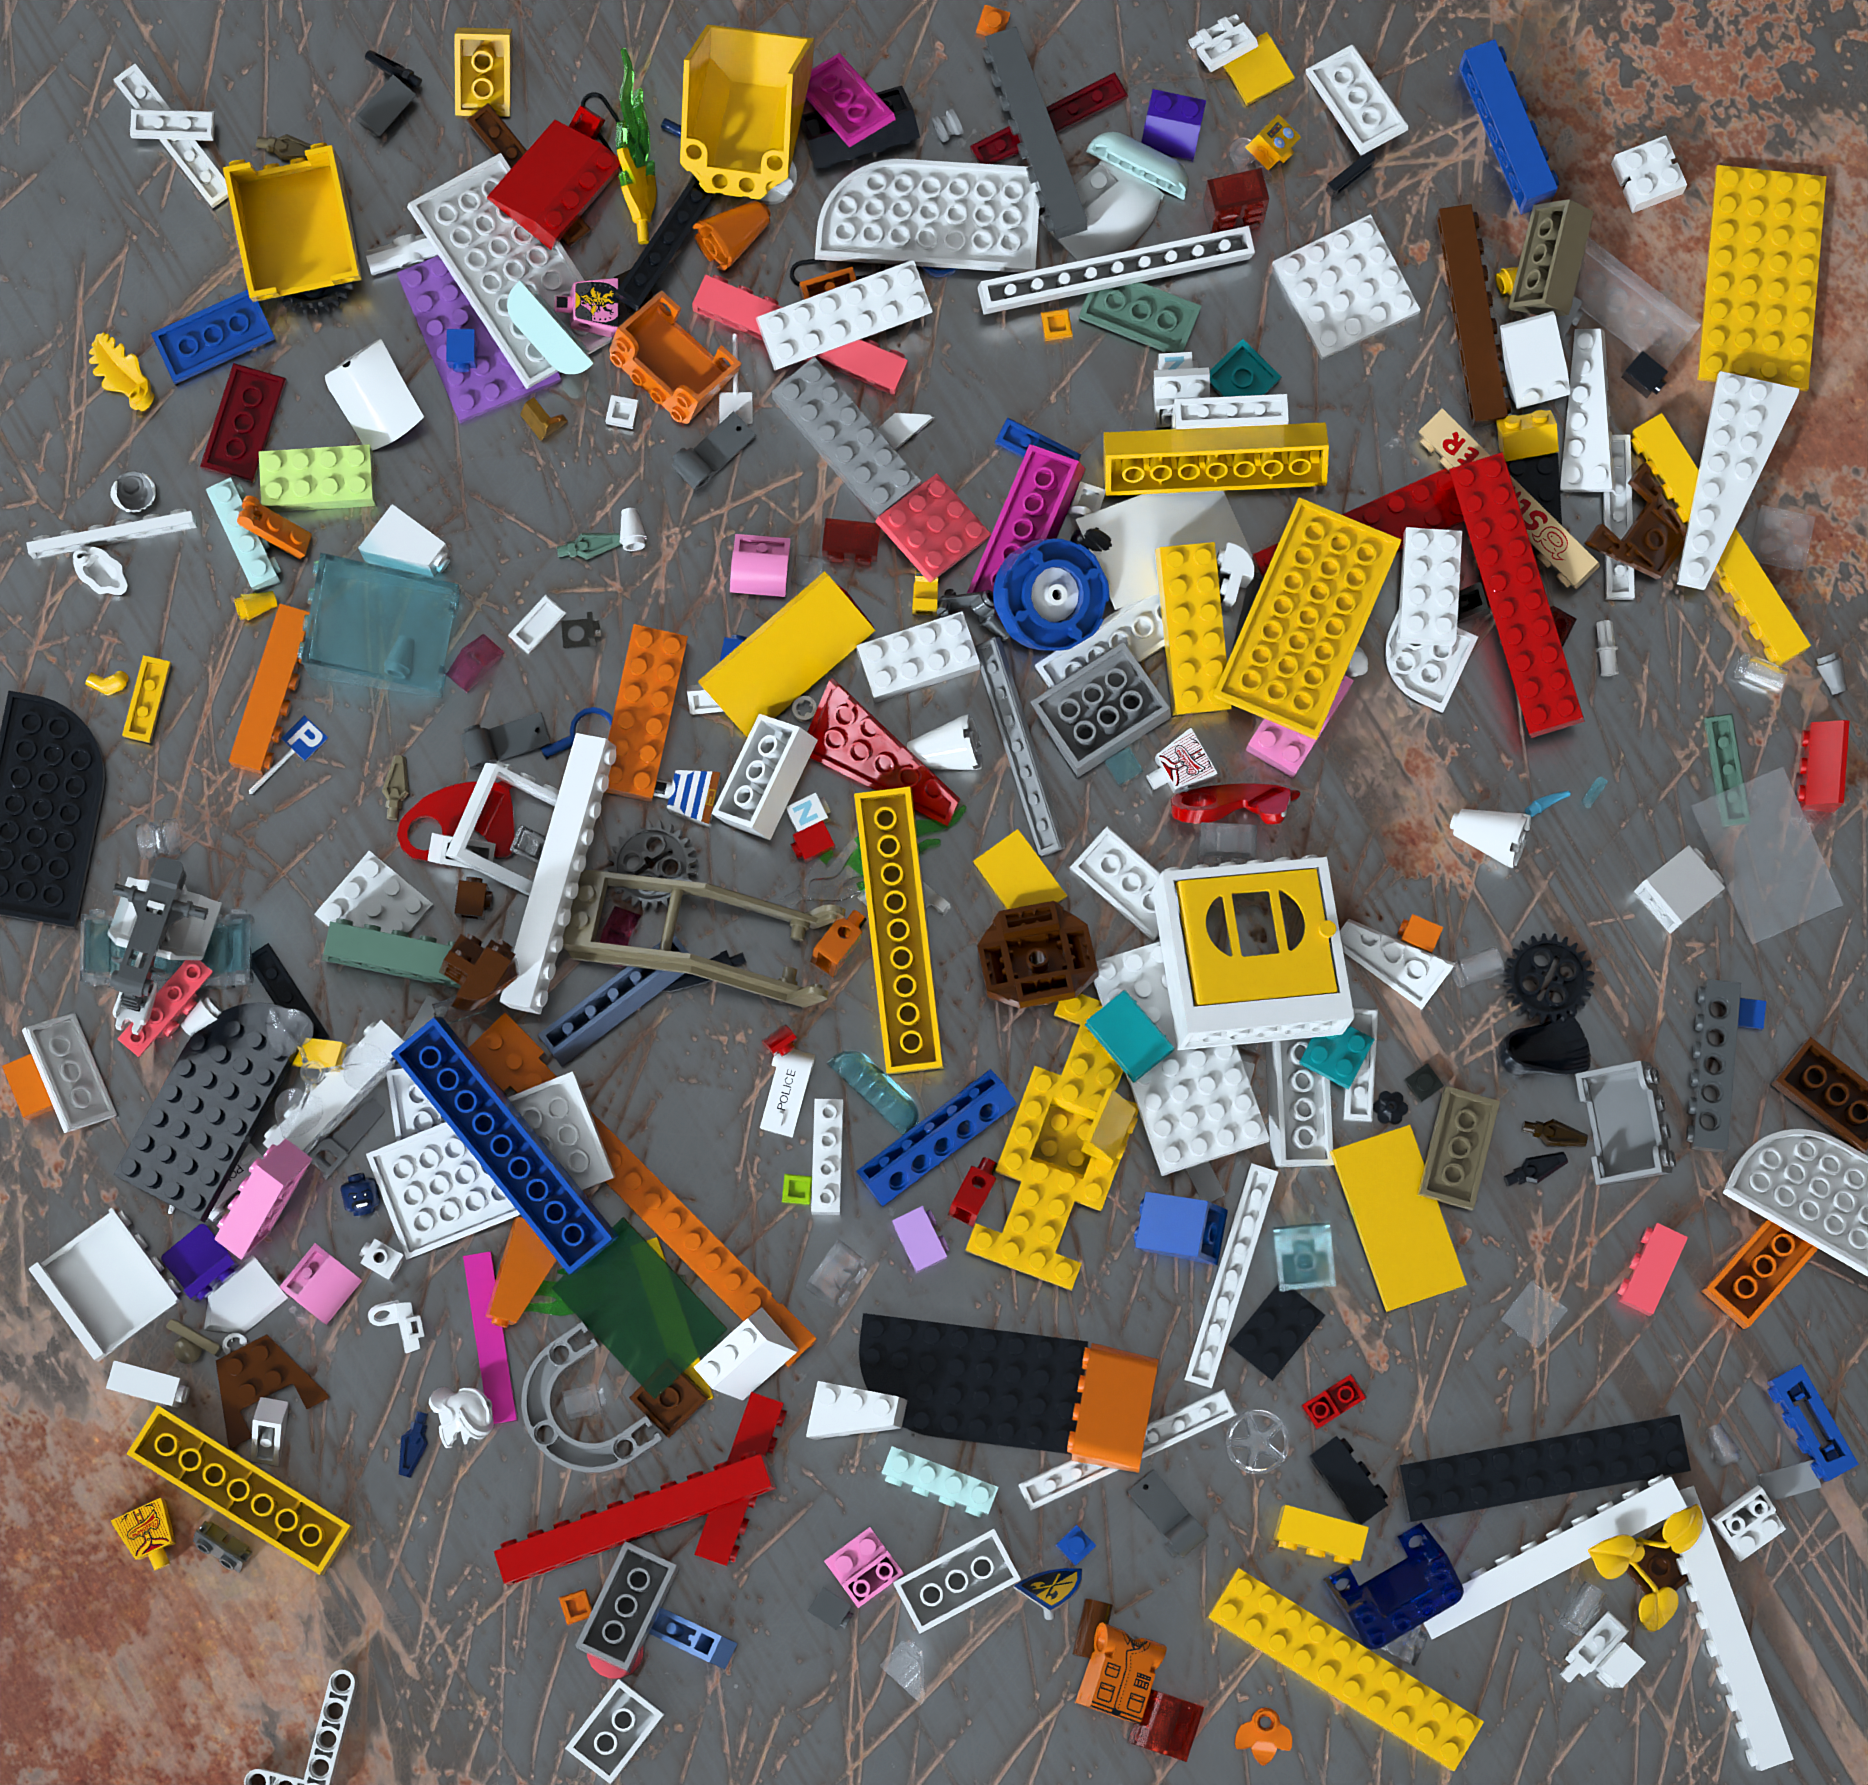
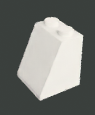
M393 504L358 547L363 559L370 564L432 577L437 572L442 573L450 563V553L446 543Z
M1689 845L1643 881L1634 891L1670 934L1725 889L1722 884L1724 880L1721 875L1714 869L1710 870L1704 863L1706 859L1697 848L1692 849Z

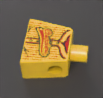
M164 1498L156 1499L111 1520L113 1527L136 1560L149 1557L154 1571L170 1564L164 1549L174 1545L176 1541Z

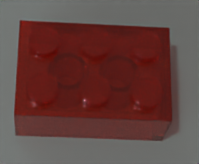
M1262 168L1207 180L1203 206L1211 234L1245 226L1254 229L1264 222L1269 195Z

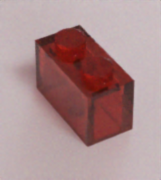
M825 518L822 556L827 557V560L832 562H843L844 559H853L856 564L870 565L871 561L877 562L881 527L877 523Z

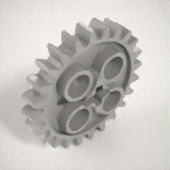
M647 820L643 829L638 823H635L636 831L633 833L626 828L625 831L628 837L625 839L620 836L616 837L621 844L619 847H610L616 855L607 857L610 862L614 863V866L608 867L607 871L692 882L689 876L698 875V872L692 869L691 866L697 864L698 860L690 858L696 850L693 847L686 848L691 841L688 837L680 840L683 835L680 829L673 833L674 826L669 823L663 829V823L658 820L655 827ZM655 840H661V850L656 853L650 852V844ZM670 850L673 851L672 855L665 857ZM633 856L639 857V865L634 869H628V860ZM651 860L656 863L657 869L655 871L649 869L648 863ZM671 862H676L678 864L677 872L673 875H667L665 873L666 866ZM616 887L614 889L617 894L624 892L622 896L624 902L632 898L631 906L634 908L642 902V909L644 911L648 910L650 904H652L655 911H659L660 903H663L668 909L671 893L645 892L641 889Z

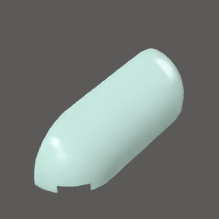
M1119 132L1100 134L1089 144L1087 153L1182 200L1185 199L1189 187L1188 175L1184 167L1177 160Z
M519 281L512 288L507 301L511 320L556 370L565 374H578L587 370L595 363L587 355L589 352L587 347L537 292L533 294L523 281Z

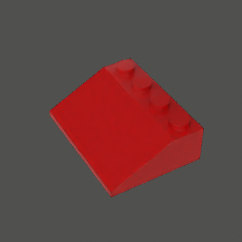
M554 120L490 192L487 199L552 250L618 174L621 168L619 157L600 142Z

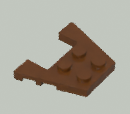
M1644 463L1639 466L1628 481V484L1647 501V504L1624 537L1620 540L1601 523L1595 527L1584 544L1644 574L1659 579L1664 576L1684 548L1687 529L1674 507L1670 508L1662 495V487L1657 486L1650 475L1652 470L1649 465Z
M268 1334L216 1360L227 1441L230 1449L252 1438V1432L241 1411L259 1401L260 1397L265 1398L293 1384L306 1409L330 1398L329 1394Z

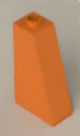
M521 1217L513 1219L485 1317L492 1319L491 1324L507 1328L508 1324L513 1325L517 1323L557 1260L525 1219Z

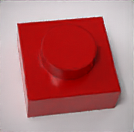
M579 106L569 127L595 140L605 119L587 107Z

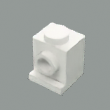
M374 1239L372 1243L367 1241L359 1254L363 1258L360 1262L362 1265L391 1282L406 1258L403 1254L377 1239ZM377 1253L384 1254L385 1259L383 1262L377 1263L375 1261Z

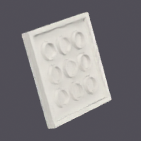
M1371 214L1272 262L1321 360L1420 313V308Z

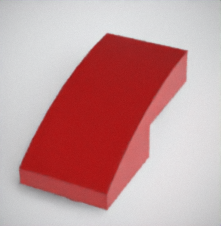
M783 1025L764 1038L762 1042L773 1056H776L778 1053L784 1056L795 1048L793 1043L797 1041V1037L787 1025Z
M1350 1374L1302 1406L1318 1429L1366 1399L1367 1396L1353 1374Z

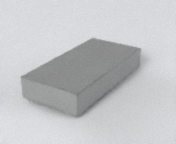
M1814 1460L1758 1474L1760 1485L1770 1501L1821 1488L1820 1480L1810 1467Z

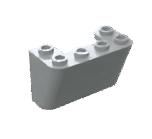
M1636 1061L1575 1074L1580 1102L1587 1103L1597 1155L1591 1157L1596 1185L1672 1173V1167H1676V1158L1673 1150L1669 1151L1667 1139H1671V1132L1668 1123H1664L1662 1112L1666 1108L1663 1096L1658 1093L1657 1084H1660V1075L1657 1067L1653 1068L1649 1062Z

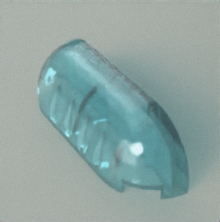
M847 1050L837 1053L826 1063L902 1136L918 1124L919 1112L914 1100L867 1055L858 1051Z

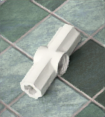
M415 234L403 235L394 239L391 244L364 251L372 275L399 267L406 269L426 259L438 256V253L425 234L418 236Z

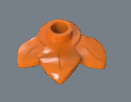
M1260 1708L1253 1714L1251 1721L1242 1724L1237 1730L1235 1747L1236 1749L1251 1747L1255 1759L1262 1766H1265L1273 1759L1277 1748L1285 1751L1291 1750L1292 1735L1287 1727L1280 1724V1718L1273 1709ZM1264 1716L1269 1717L1271 1720V1724L1267 1728L1262 1727L1260 1724V1720Z

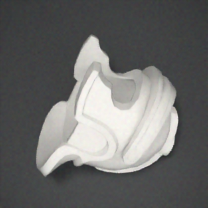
M441 1387L436 1389L429 1398L430 1408L439 1414L441 1422L439 1433L446 1448H452L459 1431H461L465 1445L469 1442L470 1437L475 1439L485 1438L494 1427L492 1402L490 1399H487L484 1393L476 1388H463L458 1393H454L450 1388Z

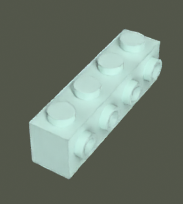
M230 477L207 488L208 496L254 593H260L281 583L277 576L281 569L275 557L269 558L265 550L270 547L268 542L237 523L238 514L240 511H243L242 500L246 497L241 484L235 485Z
M893 1446L882 1470V1474L887 1476L886 1482L901 1487L902 1483L913 1486L912 1492L928 1497L929 1493L940 1496L938 1502L951 1507H955L956 1503L966 1506L965 1512L980 1518L982 1513L989 1514L998 1490L997 1486Z

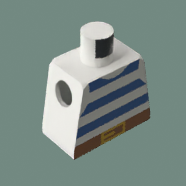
M675 770L673 783L662 780L656 781L654 796L669 799L667 805L669 813L710 828L713 818L711 813L716 805L722 778L721 773Z

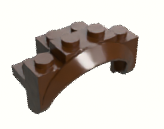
M468 933L465 937L460 934L444 958L439 973L461 985L456 994L457 997L451 1005L453 1008L461 1011L478 1010L520 976L517 958H515L516 954L511 952L513 949L511 945L501 939H498L497 942L491 939L489 944L483 948L481 947L483 942Z

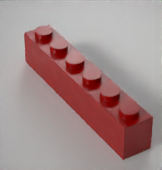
M751 1392L727 1460L730 1461V1464L741 1461L740 1456L754 1451L757 1452V1455L767 1456V1453L773 1454L778 1440L777 1437H774L776 1427L783 1426L787 1411L783 1410L784 1403ZM758 1496L709 1513L694 1555L727 1567L729 1561L735 1563L740 1546L735 1545L738 1535L745 1534L750 1520L745 1518L748 1507L754 1508Z

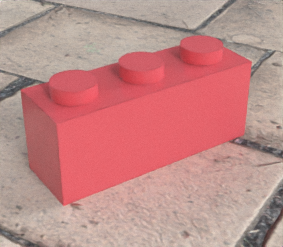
M1659 1223L1654 1224L1652 1228L1647 1227L1641 1239V1242L1644 1243L1643 1249L1640 1254L1637 1252L1634 1254L1629 1268L1633 1269L1629 1279L1624 1278L1619 1286L1617 1293L1621 1294L1618 1302L1648 1316L1653 1315L1688 1237Z

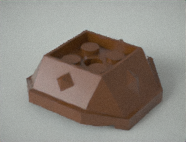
M1055 901L999 911L993 919V924L977 944L987 996L1019 1009L1036 1005L1047 1006L1052 1002L1076 998L1099 976L1088 924L1064 910V907Z

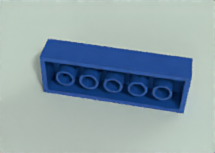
M1494 39L1464 50L1459 69L1520 215L1532 211L1533 205L1552 202L1558 189L1557 186H1559V179L1554 170L1550 171L1547 163L1549 161L1547 150L1544 145L1540 146L1536 137L1538 136L1536 124L1533 120L1529 121L1526 111H1528L1526 100L1522 95H1518L1516 90L1518 84L1513 71H1508L1505 64L1507 61L1505 50L1502 46L1498 47Z

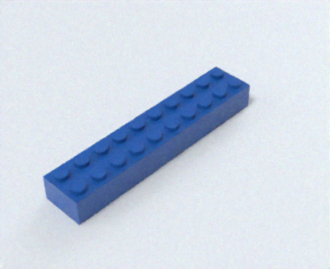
M433 1017L391 1053L569 1275L578 1272L619 1237L443 1017Z

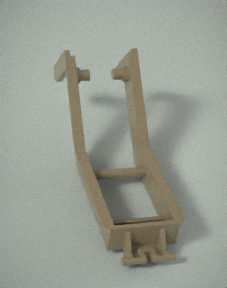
M586 869L581 872L578 881V894L573 899L570 909L571 919L565 927L563 934V948L567 950L573 960L693 974L803 1008L827 1000L829 992L822 989L823 985L812 984L807 987L797 986L798 982L795 981L797 969L784 967L782 978L777 980L694 954L671 951L682 895L708 897L790 922V927H792L790 939L795 941H804L805 932L809 928L815 930L844 918L846 911L844 908L827 904L804 913L708 883ZM607 886L671 893L659 950L595 942Z

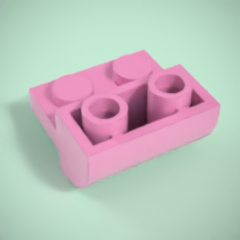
M735 534L730 592L785 597L791 538Z
M314 1243L279 1288L327 1325L362 1280Z
M870 1526L824 1560L858 1608L904 1575Z

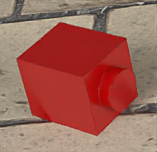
M823 820L793 834L794 843L790 844L796 858L802 857L805 864L835 850V844Z

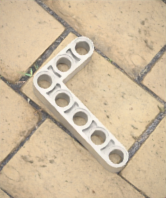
M335 1671L329 1679L304 1779L267 1769H254L246 1775L244 1785H252V1778L255 1774L263 1775L266 1785H281L285 1780L290 1781L293 1785H332L358 1686V1679L352 1671ZM342 1674L348 1675L351 1680L350 1687L345 1691L340 1690L336 1684L337 1678ZM335 1702L340 1703L344 1709L343 1715L339 1719L332 1718L329 1713L330 1706ZM326 1731H332L336 1735V1742L332 1747H327L322 1742V1736ZM319 1759L326 1760L329 1765L328 1772L323 1776L315 1771V1763Z

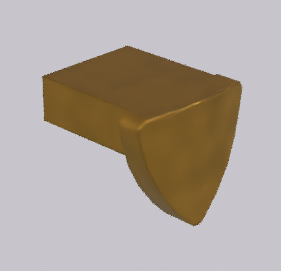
M534 397L525 402L520 413L521 417L534 431L540 441L557 431L568 421L563 414L550 418Z

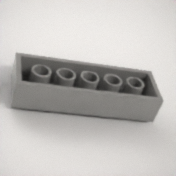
M815 357L772 390V399L875 519L921 485V480Z

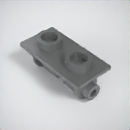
M204 1521L199 1530L197 1529L194 1534L193 1542L201 1552L212 1554L218 1558L221 1565L229 1570L234 1569L240 1573L244 1561L247 1562L253 1553L248 1550L249 1546L232 1536L227 1544L224 1543L223 1540L228 1535V1532L213 1522L208 1523Z

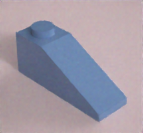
M662 1607L649 1631V1634L725 1670L738 1644Z

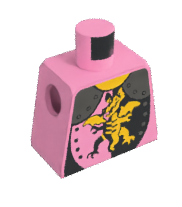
M618 278L573 283L570 297L555 296L554 311L570 313V327L572 329L614 337L618 328V298L614 297L618 289Z

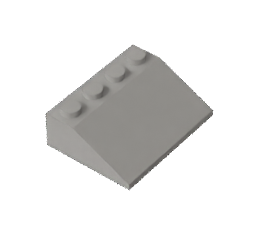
M1124 642L1031 701V705L1078 778L1171 718L1170 707Z

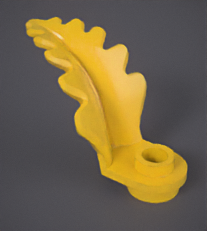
M108 333L97 334L95 341L91 344L93 348L89 351L90 355H94L89 359V363L98 364L93 370V374L95 376H105L101 383L105 390L125 393L129 397L131 408L145 411L153 402L155 395L151 392L150 380L140 370L138 358L134 354L125 356V347L122 343L115 348V338H110Z

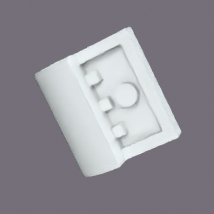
M1209 367L1154 370L1153 406L1155 428L1171 426L1175 399L1210 398Z
M1228 542L1224 550L1219 549L1216 555L1218 579L1222 582L1219 585L1221 609L1227 612L1230 611L1236 601L1239 587L1246 589L1254 577V565L1250 555L1242 547Z
M1759 1485L1711 1518L1715 1530L1722 1536L1739 1562L1786 1530L1775 1512V1507Z

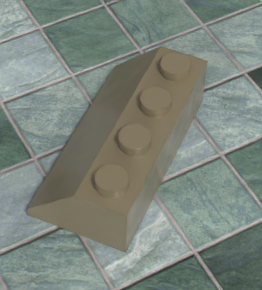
M1571 199L1533 205L1509 309L1535 315L1554 311L1556 317L1569 315L1594 211Z

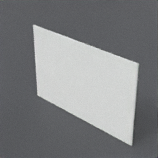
M1224 491L1141 494L1075 519L1083 537L1088 529H1095L1097 527L1111 538L1112 546L1109 547V550L1099 552L1089 549V551L1096 556L1108 580L1109 597L1115 610L1159 594L1155 549L1159 547L1215 542L1217 555L1219 549L1224 550L1229 542L1242 547L1253 558Z

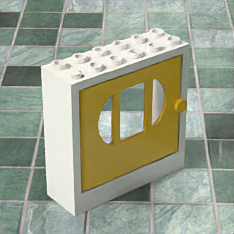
M1306 855L1298 860L1281 857L1275 859L1274 862L1264 863L1263 860L1256 859L1241 865H1236L1235 862H1225L1220 864L1219 867H1209L1206 864L1193 866L1192 869L1181 870L1179 867H1170L1162 871L1152 892L1178 1050L1342 1035L1354 1019V1012L1327 857L1318 858L1317 855ZM1268 891L1279 953L1244 957L1241 954L1232 894ZM1279 891L1287 894L1297 903L1304 917L1305 929L1303 938L1292 951L1288 949ZM1176 893H1177V897H1178V903H1179V909H1180V915H1181V921H1182V928H1183V934H1184V940H1185V946H1186V952H1187V959H1188V965H1189V971H1190V977H1191V983H1192V990H1193V996H1194L1195 1007H1194V1005H1193V999H1192V993H1191V986H1190V980H1189V974H1188V968H1187V962H1186V955H1185V949H1184V943H1183V937H1182V931H1181V924H1180V918H1179V912H1178V906H1177V900H1176ZM1218 897L1223 899L1232 956L1224 954L1213 944L1206 928L1208 909Z

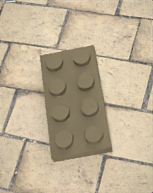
M1449 1086L1444 1087L1418 1191L1419 1196L1468 1210L1474 1209L1500 1101Z

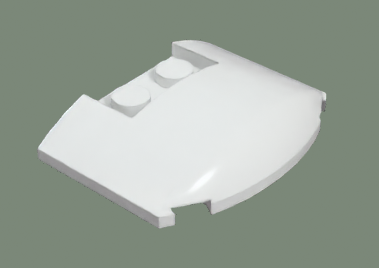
M1101 160L1094 169L1075 184L1087 217L1088 230L1058 239V241L1076 261L1124 252L1152 224L1164 194L1156 186ZM1045 211L1038 220L1046 227L1044 216H1047Z

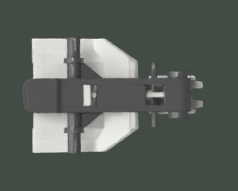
M161 857L155 863L150 881L128 877L125 886L118 883L114 885L115 888H113L112 894L121 896L107 935L115 945L126 948L123 958L116 956L111 958L113 962L121 964L119 971L114 970L110 979V986L114 987L115 991H119L113 1009V1016L117 1018L115 1026L118 1030L122 1031L125 1023L133 1022L132 1033L139 1035L143 1025H146L149 1021L157 994V983L151 980L152 973L166 974L165 970L154 967L156 956L169 960H202L207 950L222 903L187 891L185 886L187 875L183 864L179 861ZM134 951L139 952L138 956L133 954ZM132 959H136L134 966H131Z

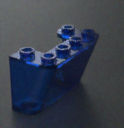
M1422 1522L1397 1536L1408 1558L1362 1585H1358L1349 1566L1324 1579L1334 1600L1368 1649L1377 1650L1452 1607L1463 1597V1586L1447 1554ZM1413 1536H1422L1423 1539L1419 1546L1409 1547V1541ZM1342 1578L1349 1579V1584L1345 1589L1338 1590L1335 1587L1338 1580Z

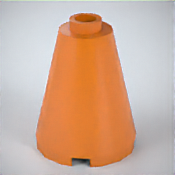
M752 201L700 220L693 226V229L698 230V233L694 235L695 240L705 257L710 262L715 259L720 264L717 268L725 271L732 266L770 224V210L763 202Z

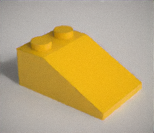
M458 27L455 32V115L472 116L489 103L499 116L510 117L512 29Z
M1107 1087L1081 1150L1109 1164H1113L1115 1158L1121 1160L1127 1144L1122 1142L1126 1132L1132 1134L1138 1118L1134 1117L1136 1109L1111 1088Z

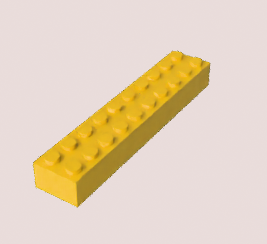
M910 787L854 793L886 1073L890 1075L944 1068L912 789Z
M1240 1568L1235 1570L1207 1616L1213 1622L1451 1771L1456 1770L1484 1723L1478 1717Z

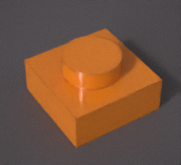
M984 5L976 33L988 36L1006 30L1011 13Z

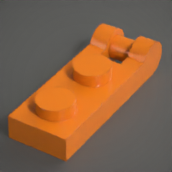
M246 496L242 503L243 511H240L237 517V523L298 559H301L306 554L312 533L263 506L258 498L254 496Z

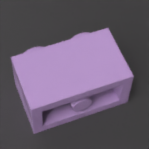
M923 1206L892 1220V1224L916 1273L947 1259L945 1252L950 1249L943 1235L938 1237L933 1228L937 1225V1222L931 1210L925 1212Z

